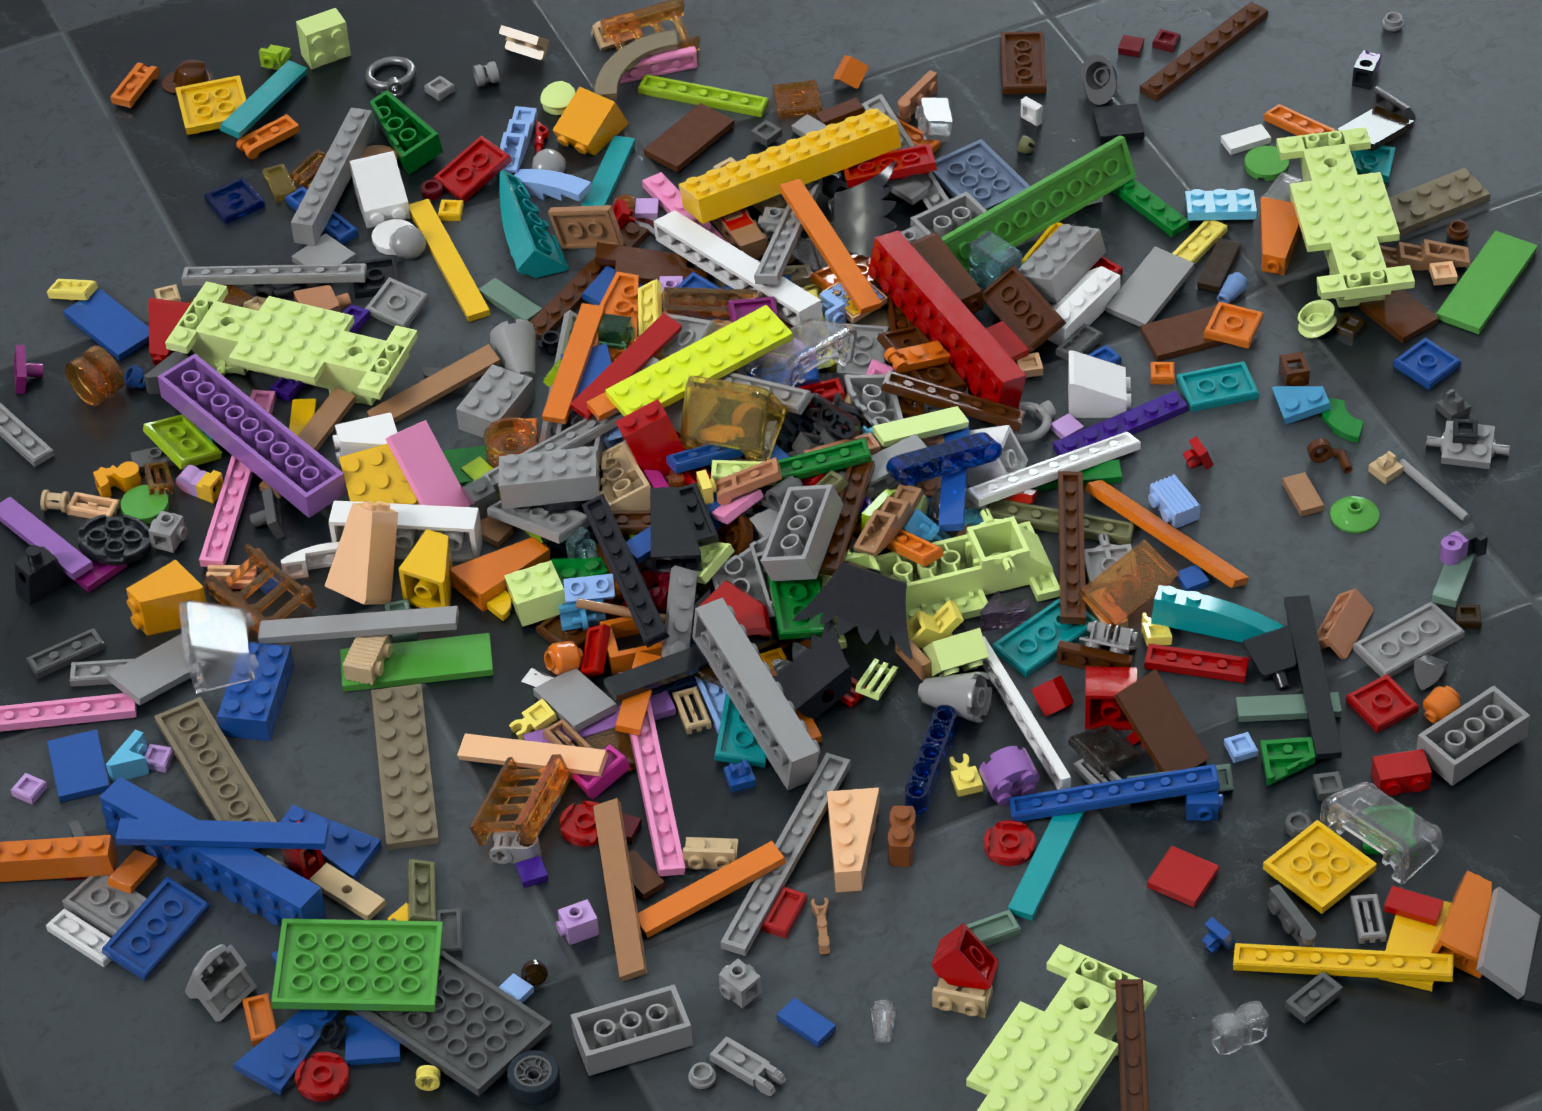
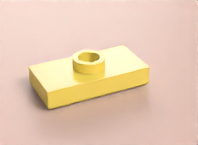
M57 279L48 289L47 294L51 299L88 300L98 286L96 281Z

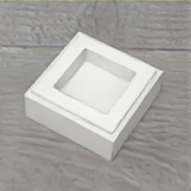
M1026 96L1021 99V117L1035 126H1039L1042 123L1043 106Z

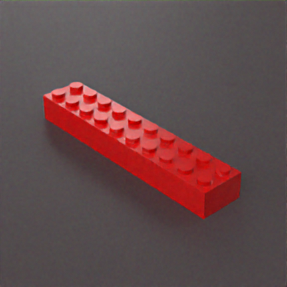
M899 230L875 237L868 269L871 278L891 297L895 305L906 315L907 319L914 326L917 325L930 342H940L951 355L948 363L965 381L972 394L1019 409L1026 380L1024 371Z

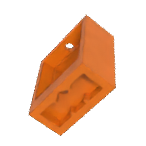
M620 617L600 622V625L606 624L611 627L606 656L612 674L632 669L637 651L661 656L663 640L649 648L641 646L618 651L615 638L640 633L633 618Z

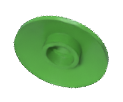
M1349 496L1339 499L1332 505L1330 518L1332 523L1342 531L1364 533L1377 525L1379 510L1373 502L1366 498Z

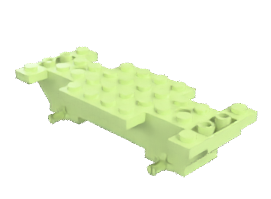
M1367 128L1277 138L1276 146L1281 160L1300 158L1303 182L1290 184V199L1294 204L1307 252L1324 250L1330 275L1317 277V293L1321 300L1335 298L1339 308L1358 306L1360 302L1385 300V295L1391 294V291L1414 288L1415 280L1410 265L1386 268L1379 243L1400 240V232L1381 172L1358 175L1351 155V151L1371 149V140Z
M206 281L165 344L166 349L185 354L193 350L222 376L227 373L246 375L248 370L327 388L329 389V395L337 387L356 395L357 401L355 404L363 403L372 406L376 399H381L384 392L391 387L409 357V351L418 338V331L396 325L385 341L349 332L354 324L353 315L271 296H268L259 311L222 302L228 294L227 286Z
M984 509L980 512L984 522L967 527L966 535L932 542V544L943 549L944 556L925 567L896 552L873 556L862 552L851 553L849 549L845 561H852L895 575L907 583L906 622L918 610L933 616L948 600L957 603L963 620L989 614L990 605L985 595L1025 585H1030L1037 602L1060 597V586L1053 573V567L1030 521L1017 524L1014 516L1004 519H993L989 509H986V512ZM819 574L821 589L832 576ZM835 616L833 622L837 634V616ZM837 634L841 649L847 648L844 634Z
M1059 944L1047 962V970L1065 977L1067 980L1045 1011H1042L1020 1001L966 1079V1086L987 1095L977 1111H1079L1114 1056H1118V1044L1112 1041L1117 1032L1115 979L1140 978ZM1143 980L1144 1010H1146L1157 993V986Z

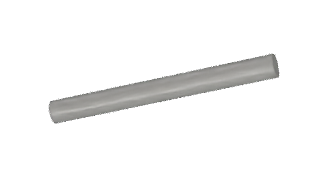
M1405 459L1399 461L1404 466L1403 471L1461 521L1466 522L1469 520V513Z

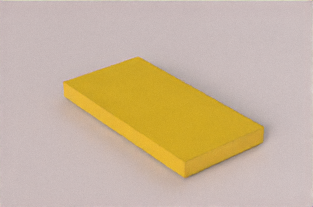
M1444 901L1436 926L1395 915L1385 951L1431 953L1451 902ZM1378 978L1427 991H1432L1435 982Z

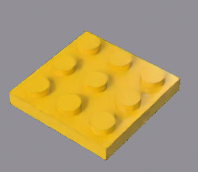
M240 75L176 88L187 135L220 129L221 123L246 101Z
M388 443L339 457L350 501L363 502L366 500L373 503L382 501L392 504L420 505Z
M1316 820L1263 862V870L1321 914L1374 873L1377 867V863L1319 820Z

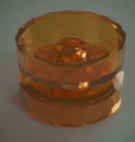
M93 345L84 351L81 357H76L66 364L65 367L66 377L71 387L89 405H99L108 398L109 394L112 395L124 387V376L119 365L100 346Z
M517 417L501 418L492 422L486 428L483 435L487 463L493 468L499 466V456L521 454L537 445L535 428L530 422Z

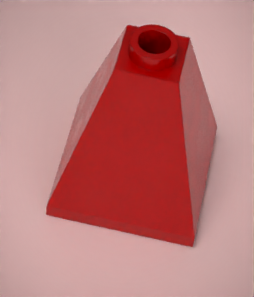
M149 298V353L154 365L157 366L175 352L166 349L165 342L191 303Z

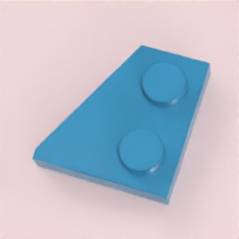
M1323 386L1272 387L1286 425L1331 409Z

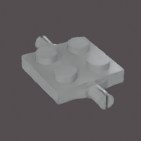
M1446 421V428L1442 438L1427 435L1426 446L1440 447L1442 453L1441 464L1490 469V462L1494 454L1509 456L1510 445L1495 444V426L1478 424L1477 444L1452 443L1453 421Z
M1102 533L1098 536L1100 546L1084 549L1085 571L1090 592L1102 588L1111 590L1113 600L1117 601L1118 595L1120 601L1124 597L1121 588L1140 586V578L1131 544H1110L1108 534L1104 533L1103 538Z

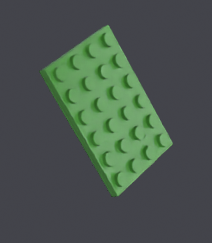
M282 918L271 1000L272 1009L435 1012L443 922Z

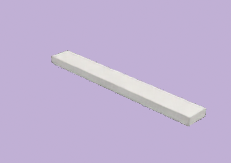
M1124 432L967 488L966 497L978 507L1056 480L1058 479V471L1078 472L1141 449V442L1128 432Z
M983 636L989 657L982 661V667L989 675L991 682L1057 790L1071 788L1070 774L987 639Z

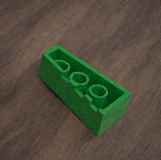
M388 90L370 101L378 126L392 149L396 152L399 161L408 175L443 153L438 133Z

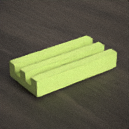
M874 658L857 683L855 692L879 700L895 677L898 667L893 665L890 669L886 662L880 665L878 664L879 660ZM875 671H877V673L872 678L866 689H864L865 685L867 684L871 676L874 674ZM883 674H886V677L884 678L880 686L877 688V690L875 692H872L873 688L876 686L881 676Z

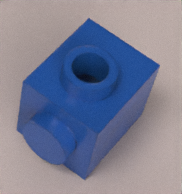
M1217 789L1185 795L1186 821L1218 820V810H1223V794H1218Z

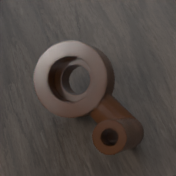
M1315 439L1308 445L1307 452L1313 462L1322 463L1334 457L1339 459L1344 473H1350L1353 470L1344 449L1332 448L1327 439Z

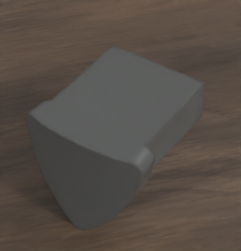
M1427 654L1417 658L1414 661V673L1420 689L1424 690L1436 683L1447 672L1449 662Z

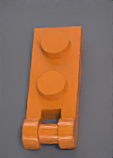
M138 62L110 96L111 102L131 108L153 79L156 80L159 77L160 69L155 66L147 67L146 64Z
M286 114L240 138L236 146L242 152H245L249 159H255L260 152L299 133L300 128Z
M939 341L897 350L891 347L884 353V358L893 364L892 367L897 373L945 364L949 362L951 356Z

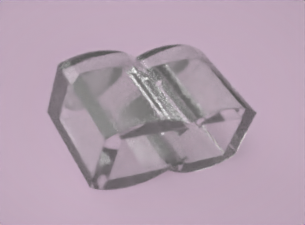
M1260 1001L1247 1002L1238 1007L1236 1011L1223 1012L1211 1021L1210 1041L1219 1055L1231 1054L1238 1051L1243 1045L1258 1043L1268 1035L1269 1014Z

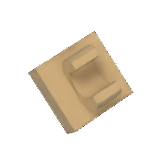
M1388 451L1369 464L1368 472L1384 484H1387L1403 473L1404 466L1396 461V455Z

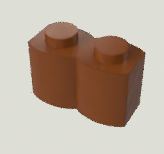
M894 805L889 815L888 860L891 866L910 867L914 861V842L916 839L915 810L913 806Z

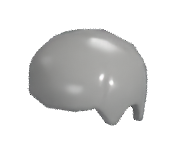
M544 149L539 151L533 158L532 169L565 172L566 161L556 150Z
M405 225L398 228L390 236L389 246L394 249L398 257L411 260L418 258L424 252L426 239L418 228Z

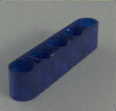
M980 432L896 455L888 461L886 471L898 483L908 486L993 462L1002 454V446L988 433Z
M940 705L935 708L905 786V806H913L916 815L923 814L929 807L956 734V710L950 705Z

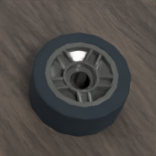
M527 1051L516 1056L508 1066V1086L512 1096L520 1102L526 1104L546 1102L555 1096L560 1088L558 1064L548 1053Z

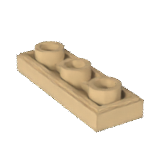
M328 863L309 879V881L321 887L322 893L364 920H371L386 906L384 898Z

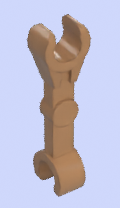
M824 898V905L817 906L815 899H812L811 910L817 919V930L819 933V954H830V941L827 934L828 927L826 921L829 911L828 899Z

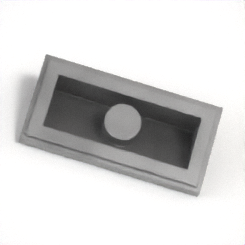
M1378 86L1374 87L1373 105L1412 121L1416 118L1409 106Z

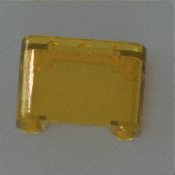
M689 376L685 386L679 439L683 447L688 450L703 446V443L739 449L745 454V458L750 461H767L771 456L787 408L771 391L762 387Z

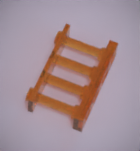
M669 0L601 20L600 33L602 38L612 37L618 51L625 46L620 35L621 33L632 31L635 39L638 40L644 37L640 28L651 25L655 33L664 32L660 22L673 20L681 38L680 41H677L678 49L695 46L696 51H699V35L690 38L681 19V16H684L685 7L683 0Z
M248 543L244 547L249 558L224 580H218L211 574L204 580L210 595L258 634L261 621L284 619L301 603H305L312 610L316 608L312 598L314 593L307 585L301 586L267 559V556L260 548L255 549ZM255 565L263 570L259 576L240 592L236 591L234 593L231 591L230 587ZM271 577L279 583L255 605L246 603V599ZM286 590L294 595L289 602L271 617L267 616L265 618L261 612Z
M552 754L545 768L518 769L513 757L507 758L469 826L479 846L485 845L491 832L517 831L524 844H533L570 775V771L561 754ZM538 779L534 786H517L520 780ZM529 796L526 803L507 804L510 797ZM519 814L516 821L497 822L500 815Z

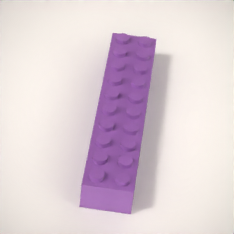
M193 354L157 376L163 399L308 518L347 494L344 473L198 355Z

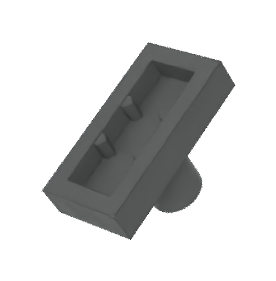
M272 488L262 491L265 509L250 514V520L254 528L267 524L277 540L285 537L281 505Z

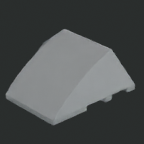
M773 528L767 531L768 534L760 540L749 544L750 547L738 556L734 555L727 560L712 576L715 590L724 581L733 583L767 605L769 618H775L767 572L761 563V558Z

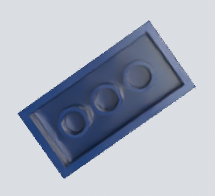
M242 641L217 714L219 728L225 737L263 741L271 740L294 669L291 646Z

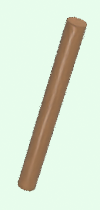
M577 598L576 608L633 618L628 607ZM659 613L663 623L665 624L666 614Z

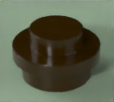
M539 960L526 962L521 970V978L532 986L543 983L548 977L547 967Z

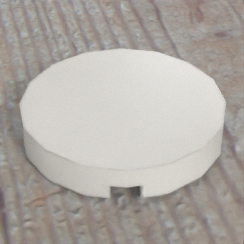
M402 219L384 221L373 230L371 236L372 243L380 253L397 255L394 249L389 246L390 236L400 227L414 225Z

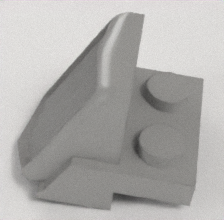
M220 944L207 951L194 968L185 993L189 999H199L215 1022L223 1020L257 985L244 969L247 965L232 945L226 947L224 944Z

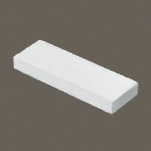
M65 908L46 925L48 932L105 968L112 961L102 954L103 946L111 938Z

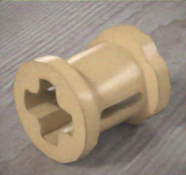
M44 489L41 495V510L54 509L67 513L66 507L70 502L69 492L52 493Z

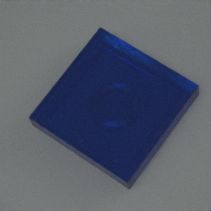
M244 177L204 194L205 201L225 224L265 207V201Z

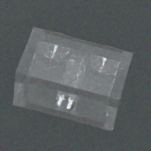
M921 97L920 106H916L915 118L919 119L918 130L922 131L923 140L950 141L953 121L948 100Z

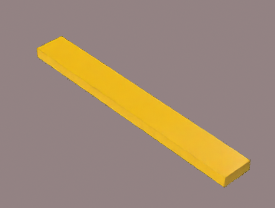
M429 199L409 204L410 215L417 228L424 235L427 247L468 322L490 316V310Z
M1235 943L1233 970L1319 975L1321 972H1325L1330 976L1453 982L1454 955Z

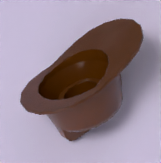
M190 59L183 61L175 69V72L168 74L162 80V87L167 92L176 93L177 87L212 81L214 77L210 71L206 70L203 61Z

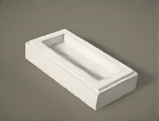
M1262 124L1222 135L1221 143L1229 154L1233 155L1271 143V136Z

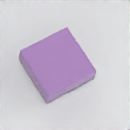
M636 198V219L658 218L659 198Z
M1069 413L1052 422L1050 430L1060 439L1084 429V426Z
M149 744L144 757L147 760L149 770L167 773L175 754L171 747Z
M25 773L10 791L13 797L33 805L48 786L46 781Z

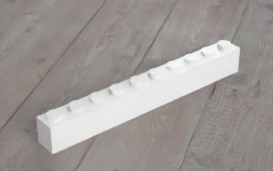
M674 210L654 221L656 241L749 299L774 296L779 318L800 331L823 319L822 303L818 297H815L781 276L778 284L772 286L755 284L754 275L760 264L759 261L688 219L686 216Z

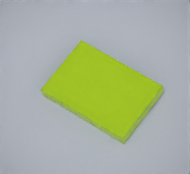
M183 414L146 423L143 426V432L180 469H185L188 465L196 466L221 459L222 451Z

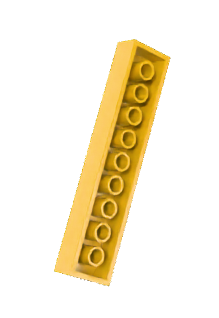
M877 108L869 109L861 115L848 117L840 123L829 124L819 131L808 132L806 136L790 139L785 144L769 147L766 151L759 154H751L738 162H730L725 167L709 170L706 174L698 177L688 178L685 182L678 184L683 208L704 224L781 194L779 191L780 184L801 179L805 185L901 148L898 123Z

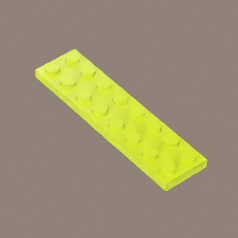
M765 305L606 389V396L624 417L657 399L665 408L793 340V333Z

